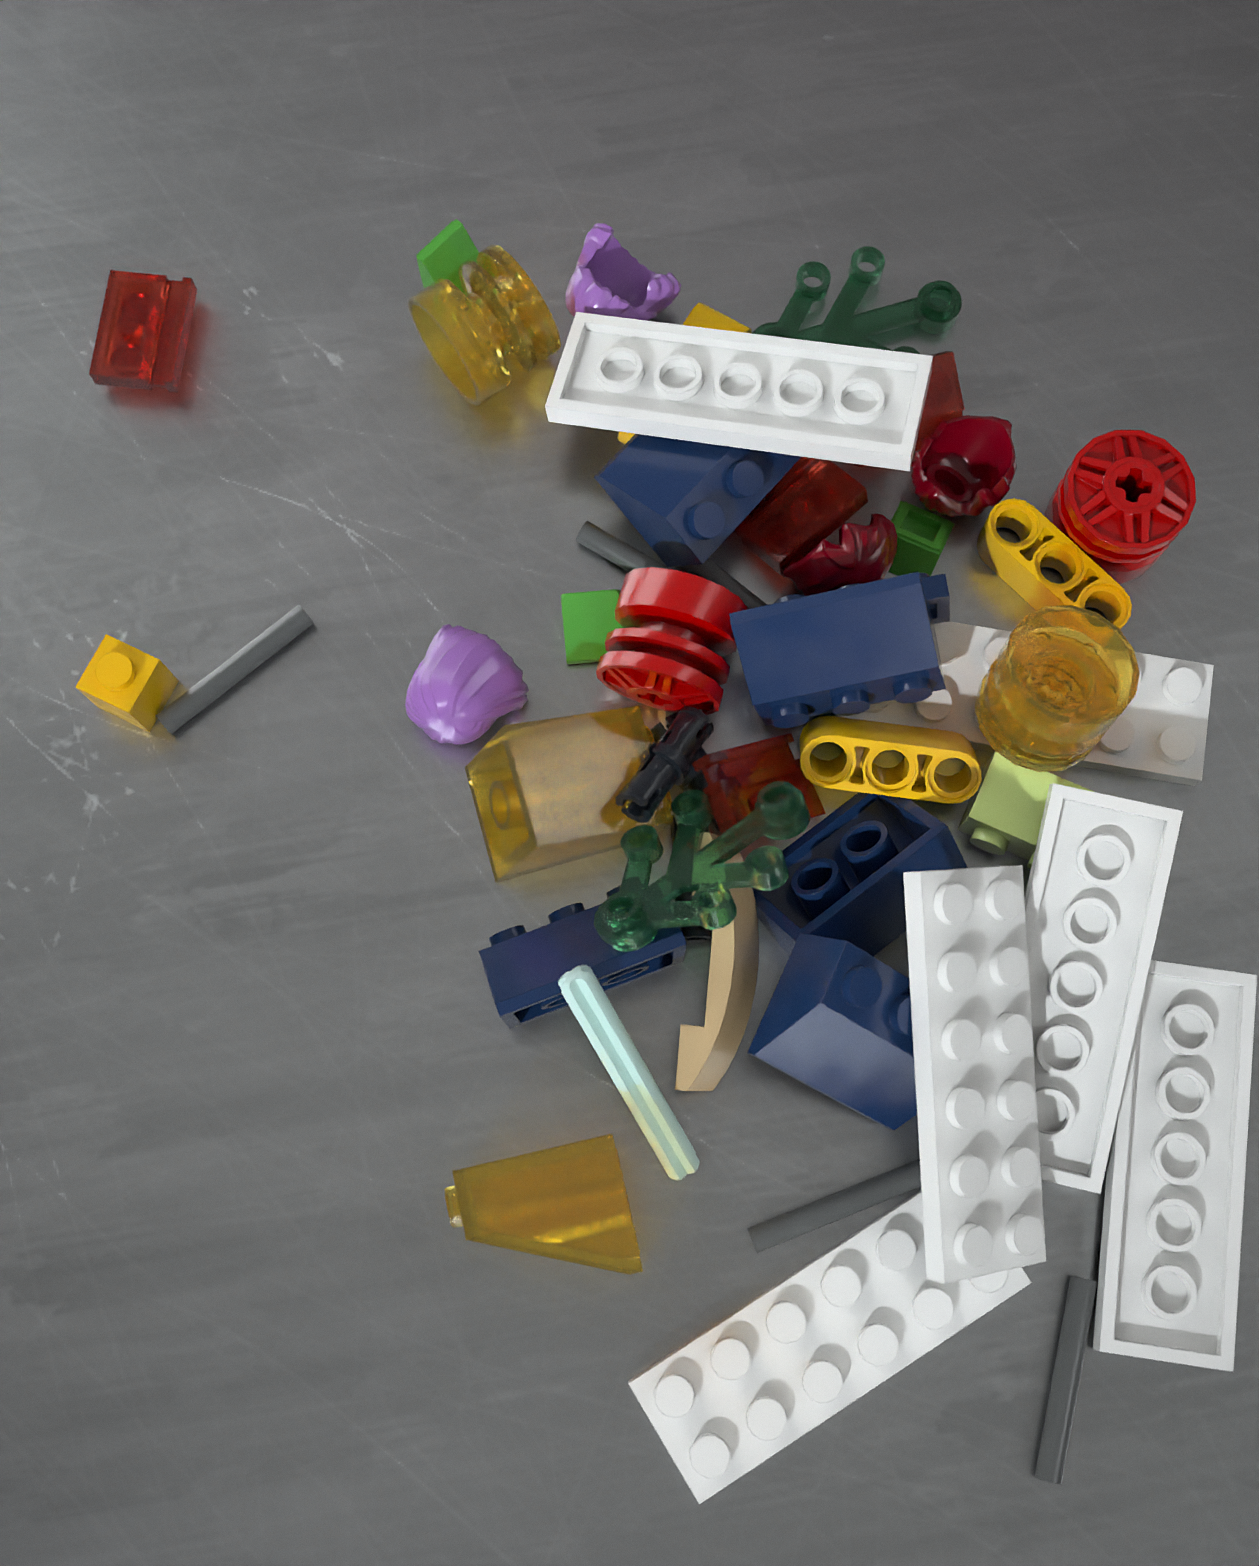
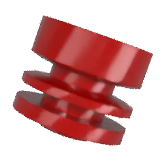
M1114 430L1093 438L1075 455L1064 478L1052 494L1044 516L1121 585L1141 577L1161 557L1169 544L1188 524L1196 503L1195 477L1185 457L1165 439L1142 430Z
M656 567L633 569L625 575L614 611L615 620L623 628H616L607 633L605 640L607 653L600 656L596 669L597 678L606 687L618 694L657 709L677 713L682 707L690 706L701 710L706 715L718 712L724 691L720 685L727 683L730 673V666L722 657L736 652L737 649L729 613L747 610V606L739 596L722 585L697 575Z

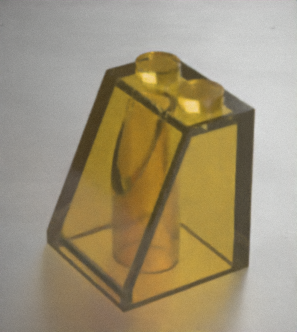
M639 706L504 725L467 764L465 771L495 882L647 841L674 822L671 815L672 799L670 791L663 798L652 818L646 823L630 819L621 811L623 806H617L616 796L629 783L642 764L641 754L651 742H654L651 730L644 724Z
M613 1133L452 1171L455 1186L445 1188L448 1215L452 1228H464L466 1240L628 1275L643 1272L642 1258Z

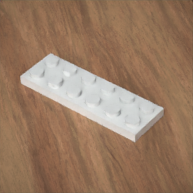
M576 312L545 404L548 421L554 423L910 471L932 373L933 356Z
M949 621L934 624L946 689L933 691L929 698L915 703H899L894 699L870 704L868 710L856 715H836V717L953 731L965 736L976 750L988 752L998 750L1012 756L1195 786L1202 781L1214 665Z
M1055 783L1049 784L1024 899L1041 1180L1100 1194L1183 811Z
M1022 865L903 872L927 1279L948 1284L1046 1262Z
M1155 960L1150 962L1107 1161L1093 1338L1094 1350L1232 1372L1234 1370L1257 975Z
M921 1189L629 1380L628 1384L696 1500L701 1504L1032 1282L1022 1267L948 1284L928 1280L926 1276Z

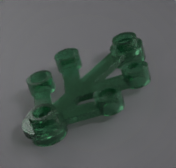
M864 246L853 253L849 266V277L823 324L800 330L813 303L821 301L827 295L831 280L830 271L824 264L811 261L803 264L798 269L795 292L778 322L765 323L757 327L752 334L920 354L915 348L910 346H900L891 350L866 337L915 323L928 333H944L955 325L962 307V298L958 290L951 283L938 280L924 285L915 298L855 314L869 288L881 280L885 267V258L882 252L877 248ZM868 262L874 265L876 270L865 272L858 267V264ZM808 277H815L821 281L822 285L810 287L803 280ZM930 298L942 299L948 305L937 306L932 303Z
M777 781L766 785L758 793L755 811L703 848H701L705 827L711 823L714 817L708 797L701 790H688L679 794L671 804V810L678 827L667 873L650 886L648 885L652 864L662 857L664 852L663 845L656 829L650 825H638L624 833L620 841L627 858L620 890L604 901L594 916V926L599 937L618 951L630 952L641 949L649 944L656 936L658 928L701 925L706 929L713 930L730 924L736 917L737 908L729 889L754 887L760 891L774 890L787 881L789 869L783 852L775 846L756 848L747 855L744 862H725L763 835L773 840H787L801 834L808 827L811 819L803 793L791 783L785 781ZM697 891L693 895L692 901L671 902L683 892Z

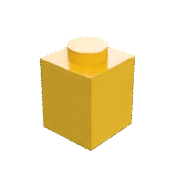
M106 634L75 688L98 708L151 732L158 719L156 715L164 709L179 680L160 659Z

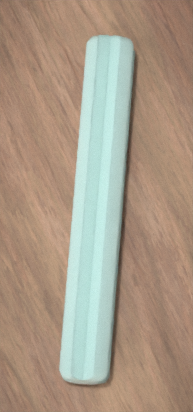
M579 965L572 971L564 973L560 977L558 984L562 995L667 1175L673 1180H682L687 1174L695 1173L700 1161L693 1146L592 969L587 965Z

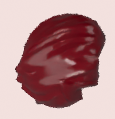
M966 415L952 418L948 421L943 420L930 436L923 439L921 451L915 453V461L911 464L913 470L911 478L915 487V494L919 497V501L924 504L925 508L930 511H937L941 515L947 514L951 517L958 515L978 516L989 506L994 507L1010 490L1009 486L1017 469L1015 449L1011 438L1012 424L1008 420L993 416Z
M878 513L871 514L869 525L844 523L839 530V544H833L823 539L798 562L789 564L784 569L782 575L795 582L797 589L801 590L805 596L837 590L849 584H864L882 580L891 568L897 552L898 536L895 525L884 515Z

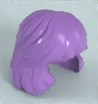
M595 223L586 235L575 272L569 280L566 290V307L573 317H575L576 312L650 321L675 300L681 291V283L671 272H668L666 275L657 274L648 270L643 264H639L637 259L632 257L614 237L612 227L605 223Z
M450 624L443 625L434 636L425 658L413 674L406 695V713L410 720L422 728L432 740L442 744L452 743L461 745L480 738L489 730L498 717L515 709L521 710L528 701L526 693L529 689L522 680L523 670L514 663L513 658L503 651L495 640L490 639L486 634H480L462 626L452 627Z

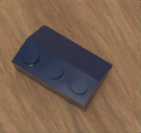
M635 434L594 478L667 567L700 565L713 554L795 465L801 456Z
M919 571L729 613L731 628L752 705L765 726L773 724L778 728L797 727L808 722L811 716L831 712L840 716L856 715L868 710L870 704L894 699L899 703H915L929 698L933 691L946 689L934 621Z
M858 792L749 877L755 897L757 917L788 956H790L799 934L805 933L848 941L874 957L907 931L903 872L968 867L949 827L908 798Z
M641 880L631 881L606 893L608 901L586 910L581 902L571 904L548 915L550 924L526 932L524 925H518L492 935L489 938L491 946L480 950L479 955L498 1014L509 1029L568 1007L569 1005L558 985L559 979L564 973L572 971L579 965L589 966L602 989L606 992L683 962L687 943L658 883L643 888Z
M800 933L747 1053L876 1123L895 1131L917 1115L909 978L848 941Z

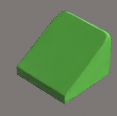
M457 219L448 224L416 255L423 287L451 310L456 309L489 276L487 265L465 227Z
M900 501L891 519V522L895 525L898 537L897 552L888 572L900 576L919 571V573H927L931 576L954 523L910 503Z
M619 589L561 595L567 665L599 662L600 656L607 653L605 648L607 633L616 628H623L615 620L614 612L620 594Z

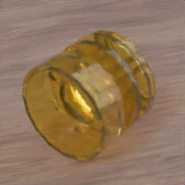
M493 244L479 252L477 263L467 260L460 265L458 275L463 292L448 279L440 278L409 298L408 302L411 318L431 356L456 390L467 401L476 406L481 405L509 386L511 376L506 359L518 370L528 373L537 365V358L547 360L561 348L560 335L555 321L539 290L512 255L502 247Z
M1073 605L1046 606L1026 615L1009 635L998 653L997 659L990 666L988 673L979 684L974 705L979 729L991 747L1014 765L1037 772L1063 771L1083 761L1136 695L1140 671L1134 648L1117 626L1097 612Z

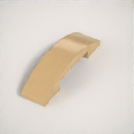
M697 832L692 896L715 901L705 1024L704 1026L681 1024L675 1090L713 1091L725 1075L738 1050L749 1020L756 990L759 963V930L755 897L748 871L734 840L709 832Z

